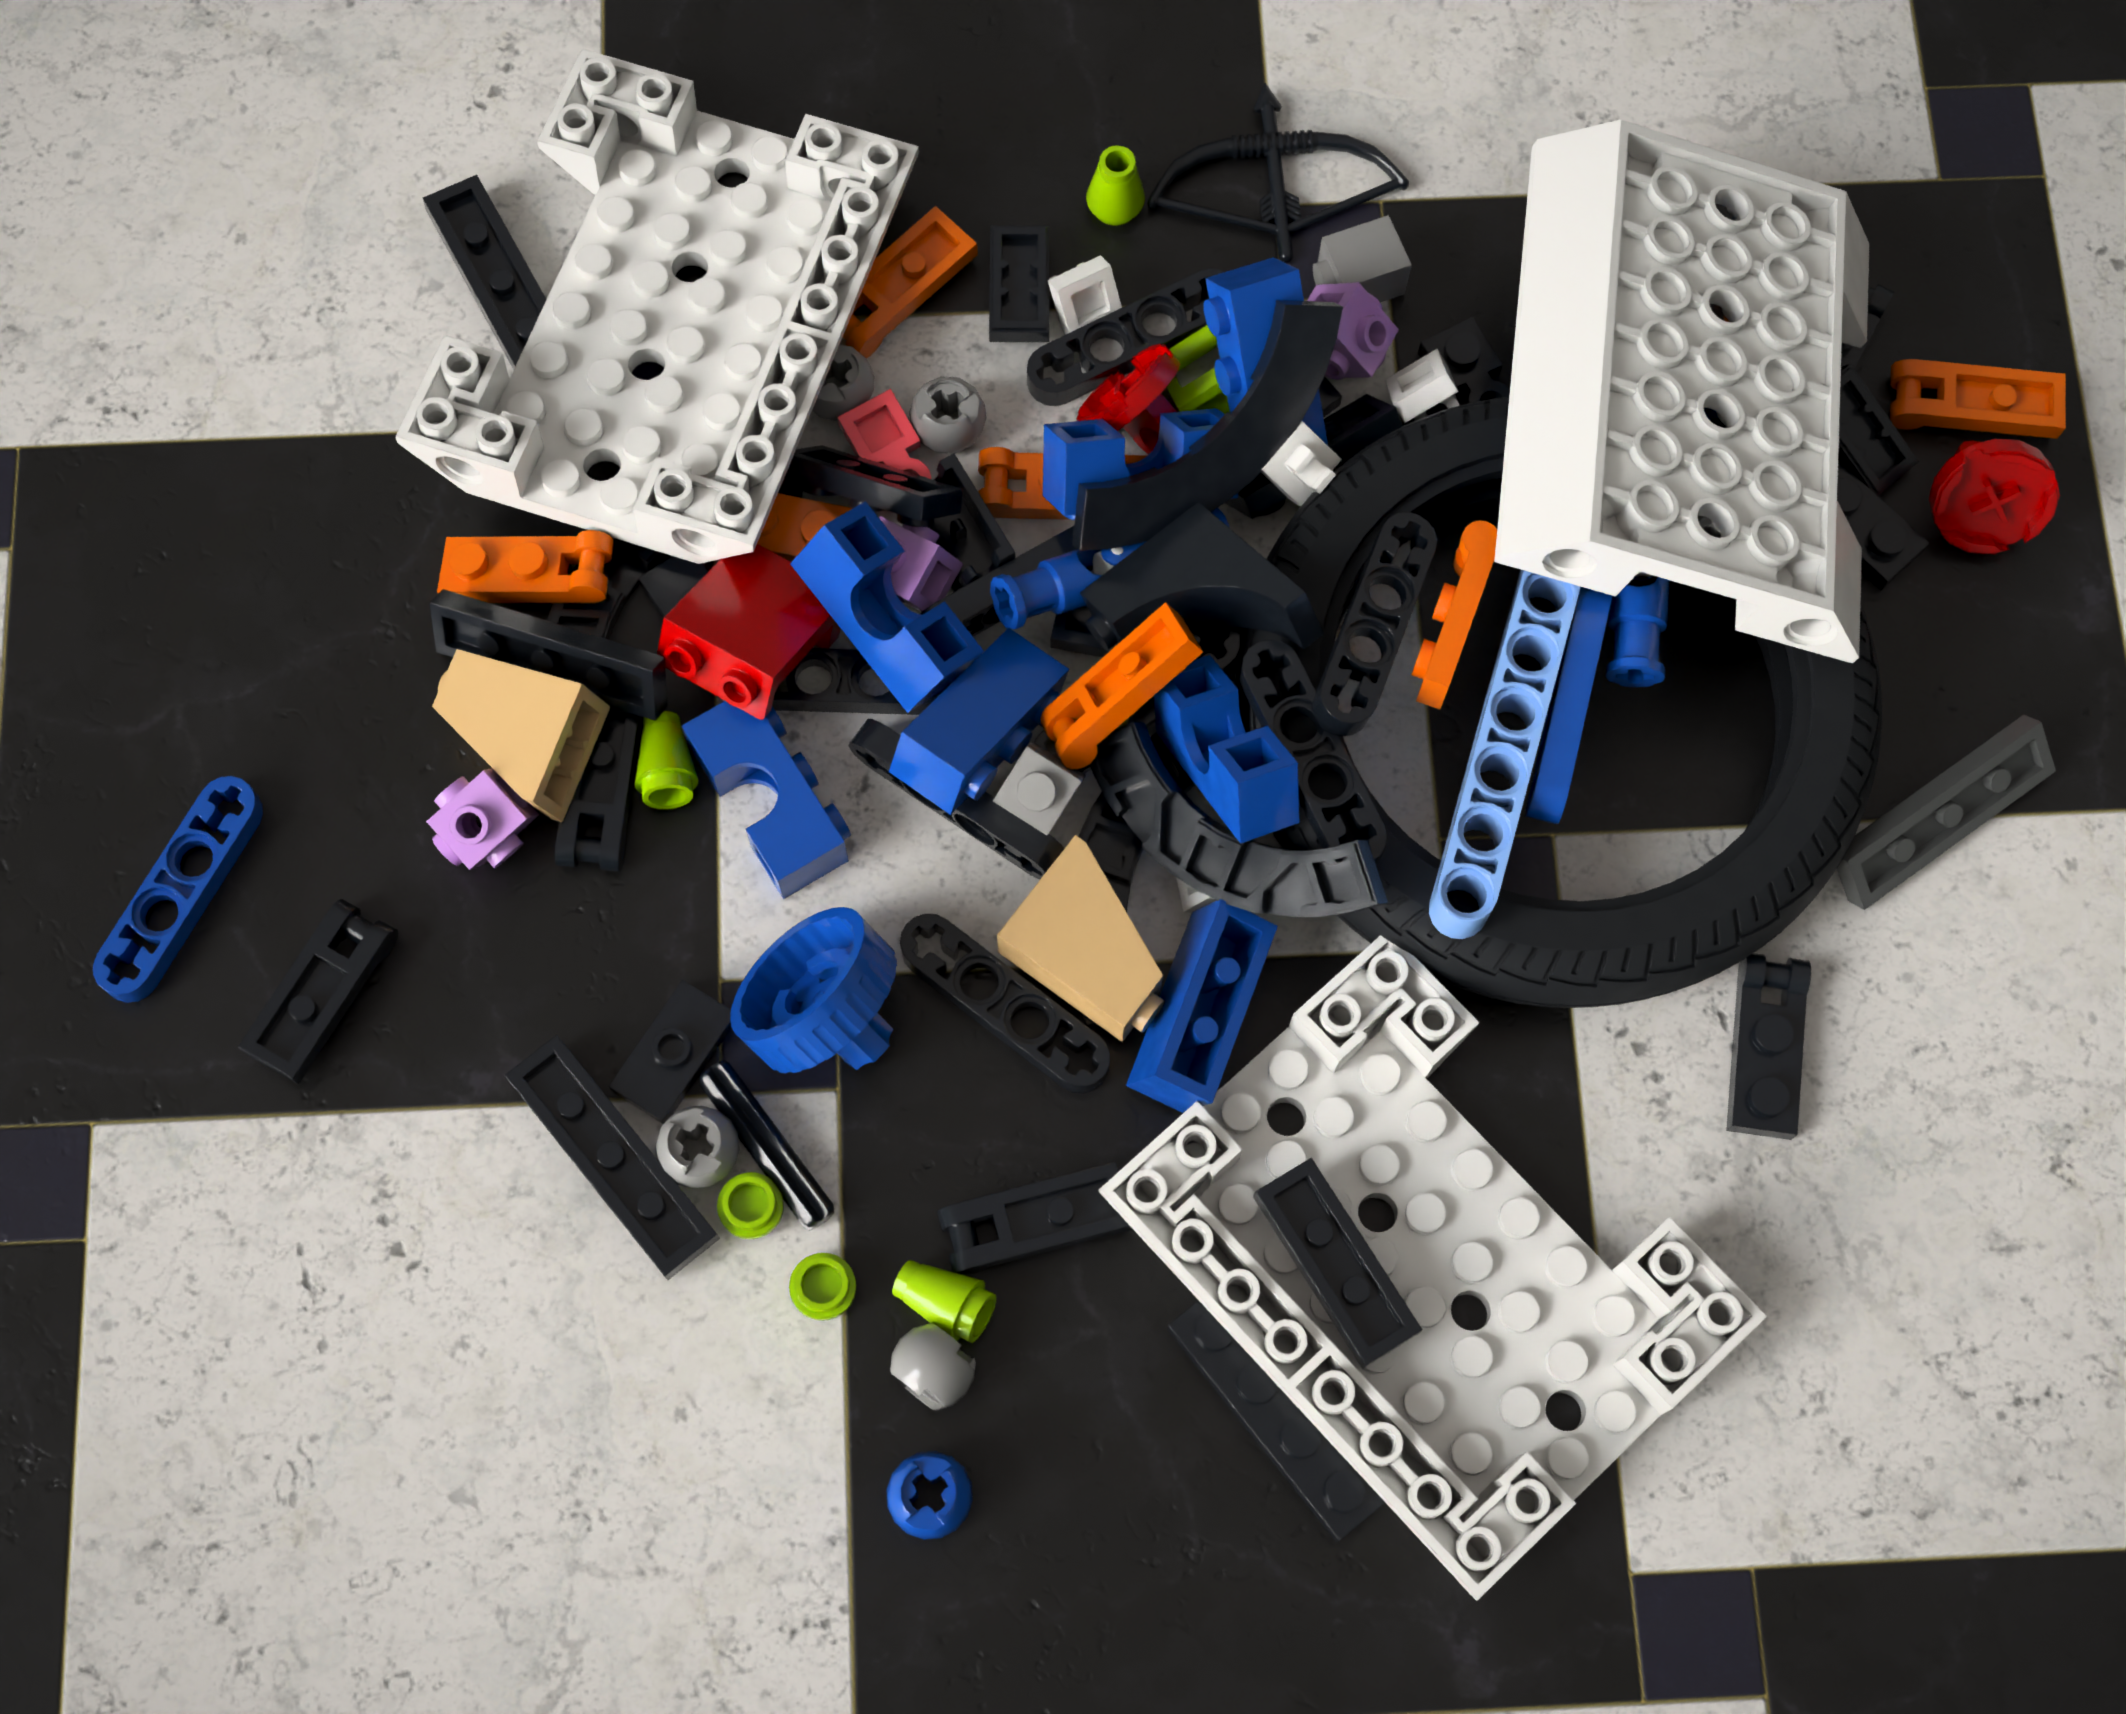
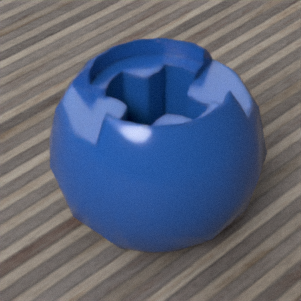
M937 1451L918 1452L904 1459L891 1474L886 1489L887 1507L894 1522L907 1534L924 1540L943 1538L956 1531L968 1517L973 1502L972 1482L965 1468L952 1456ZM923 1478L932 1485L942 1480L948 1486L941 1493L945 1506L936 1513L929 1506H924L920 1510H916L912 1506V1503L919 1496L914 1485Z

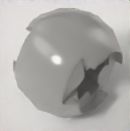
M840 344L812 410L820 418L838 421V416L870 400L872 396L875 376L868 360L854 347ZM835 376L839 382L846 381L847 384L838 388L833 382L826 384V380Z
M940 376L924 383L914 396L909 411L910 423L920 442L936 453L956 454L971 447L982 433L987 418L985 404L976 388L958 377ZM943 410L947 414L937 419V412ZM958 411L959 418L953 420L948 416Z
M692 1106L675 1112L660 1128L656 1141L657 1160L664 1171L678 1185L693 1189L709 1187L723 1180L735 1166L740 1150L738 1133L731 1120L717 1109L705 1106ZM702 1133H706V1139L713 1149L708 1156L698 1153L693 1161H689V1154L683 1143L687 1138L697 1141Z
M928 1323L911 1329L900 1338L892 1353L890 1372L891 1375L907 1385L905 1389L930 1409L937 1411L953 1406L967 1394L974 1381L976 1362L975 1358H971L959 1349L961 1344L937 1325Z

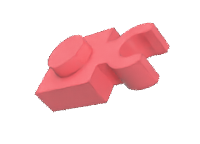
M891 389L837 417L838 425L856 456L932 479L927 466L920 460L910 458L908 455L910 452L920 448V439Z

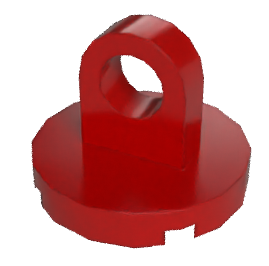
M1166 344L1152 345L1133 356V360L1130 362L1136 369L1126 377L1119 371L1115 375L1111 374L1079 408L1076 420L1103 419L1117 431L1123 428L1137 445L1149 455L1158 441L1160 413L1177 412L1161 394L1176 376L1181 365L1178 358Z
M1991 439L1984 442L1965 441L1959 446L1955 455L1948 459L1934 477L1929 502L1934 523L1949 544L1969 553L1996 554L2009 550V544L2016 543L2022 538L2024 543L2039 535L2054 517L2060 492L2053 466L2038 448L2020 440Z

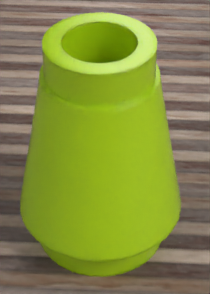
M1119 145L1108 147L1102 152L1086 193V201L1090 211L1101 222L1108 225L1118 226L1128 223L1140 213L1145 202V193L1136 166L1135 156L1131 150Z
M664 711L656 721L644 717L642 720L643 729L635 788L642 794L643 802L649 807L674 809L684 806L693 799V790L698 785V777L681 727L680 717L670 711Z
M912 1259L903 1265L892 1289L893 1296L903 1300L906 1305L929 1323L937 1325L956 1341L963 1338L970 1343L975 1342L986 1328L996 1304V1294L985 1289V1282L983 1280L930 1265L919 1264Z

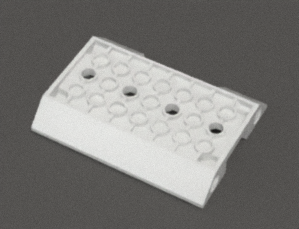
M581 49L538 139L539 149L595 194V197L514 371L509 379L503 352L444 335L397 432V443L468 494L586 530L604 532L612 538L701 564L754 552L918 157L919 146L809 114H805L795 139L697 111L694 82L692 80ZM730 172L741 173L748 178L745 183L739 184L736 187H725L717 182L721 176ZM686 266H699L707 272L703 278L697 279L694 282L681 281L675 276L680 269ZM644 362H655L664 367L663 372L659 376L650 380H642L632 375L634 368ZM601 461H610L620 467L619 472L613 478L605 481L594 480L587 475L589 468Z
M1624 120L1608 122L1536 140L1531 152L1494 562L1612 596H1617L1639 572H1643L1737 599L1736 631L1852 664L1859 658L1862 548L1837 501L1841 347L1842 343L1861 348L1867 342L1869 242L1846 191ZM1715 204L1727 207L1728 214L1733 220L1723 216ZM1710 304L1722 307L1725 317L1730 322L1717 317L1713 313ZM1704 408L1715 410L1718 418L1727 428L1713 424L1707 418ZM1698 516L1711 519L1714 528L1721 534V538L1711 536L1705 532L1699 524Z
M1380 935L1293 1014L1289 1027L1216 1092L1212 1104L1201 1106L1196 1101L1099 1189V1193L1475 1600H1478L1576 1504L1574 1500L1662 1414L1672 1410L1767 1316L1670 1217L1611 1270L1427 1080L1479 1025V1022L1414 955L1399 948ZM1279 1103L1294 1105L1303 1115V1128L1298 1133L1290 1136L1276 1133L1272 1130L1267 1120L1269 1109ZM1311 1157L1423 1329L1420 1334L1364 1369L1361 1368L1253 1198L1255 1191ZM1379 1198L1386 1201L1394 1212L1393 1226L1384 1232H1373L1365 1228L1358 1216L1359 1205L1364 1200ZM1472 1295L1482 1301L1486 1308L1487 1319L1481 1329L1474 1331L1465 1330L1455 1323L1451 1314V1305L1456 1297ZM1557 1393L1567 1394L1573 1397L1579 1404L1581 1420L1574 1430H1559L1549 1422L1546 1415V1404L1551 1395Z

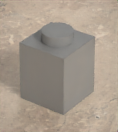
M1389 215L1322 237L1318 261L1313 264L1312 269L1316 285L1359 282L1368 293L1376 297L1380 302L1405 294L1412 264Z
M1032 742L1025 748L993 799V802L1040 832L1048 835L1086 775L1077 769L1065 767L1060 758Z

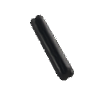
M723 1060L708 1068L699 1077L701 1088L717 1110L731 1120L738 1133L739 1140L763 1173L779 1189L783 1200L804 1229L808 1231L813 1230L829 1220L834 1214V1204L731 1064Z

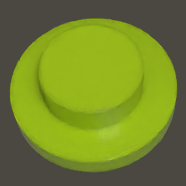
M746 1172L731 1178L721 1189L717 1200V1212L723 1226L731 1234L743 1239H757L772 1232L779 1224L784 1211L783 1196L769 1177L756 1172Z
M816 1253L804 1258L795 1267L790 1277L789 1292L794 1305L803 1315L819 1321L831 1320L842 1315L851 1306L856 1294V1279L851 1267L839 1256L831 1253Z

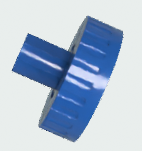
M837 907L818 912L785 932L755 962L735 995L730 1013L731 1027L734 1033L771 1069L777 1070L779 1073H797L810 1069L828 1060L836 1053L855 1070H858L865 1064L874 1063L890 1046L889 1037L894 1030L878 1014V1011L882 1007L884 1000L888 997L892 983L895 980L897 966L895 952L857 911L847 907Z

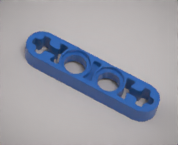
M1580 587L1545 719L1528 794L1525 817L1556 825L1559 824L1572 781L1612 595Z
M233 776L219 777L209 782L201 791L97 953L93 963V976L97 984L114 999L126 1003L138 1002L148 997L155 990L258 828L263 816V804L256 792L243 779ZM236 799L244 807L239 816L228 813L224 817L217 809L223 800L233 803ZM207 825L214 833L218 829L226 838L225 842L220 844L208 832L201 831L203 826ZM200 846L211 849L213 861L205 873L194 877L182 874L180 862L188 850ZM169 900L177 904L178 916L170 928L156 932L148 930L146 915L155 903ZM135 933H138L149 944L157 946L153 954L144 946L140 948L131 940ZM119 962L124 964L133 962L140 969V972L134 980L127 977L120 980L114 969Z

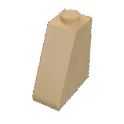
M456 649L448 670L440 679L438 693L432 705L523 800L550 819L559 822L564 820L610 709L608 704L581 683Z
M1075 835L997 934L998 953L1123 1042L1134 1027L1143 1033L1163 1007L1165 1001L1158 996L1161 992L1163 974L1087 843Z

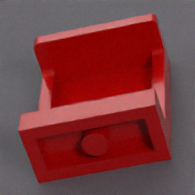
M757 544L754 552L720 559L663 618L657 655L665 657V668L677 676L689 680L725 700L730 705L747 712L757 719L763 720L771 711L775 691L781 682L815 645L820 648L829 649L839 638L841 628L790 565L791 562Z

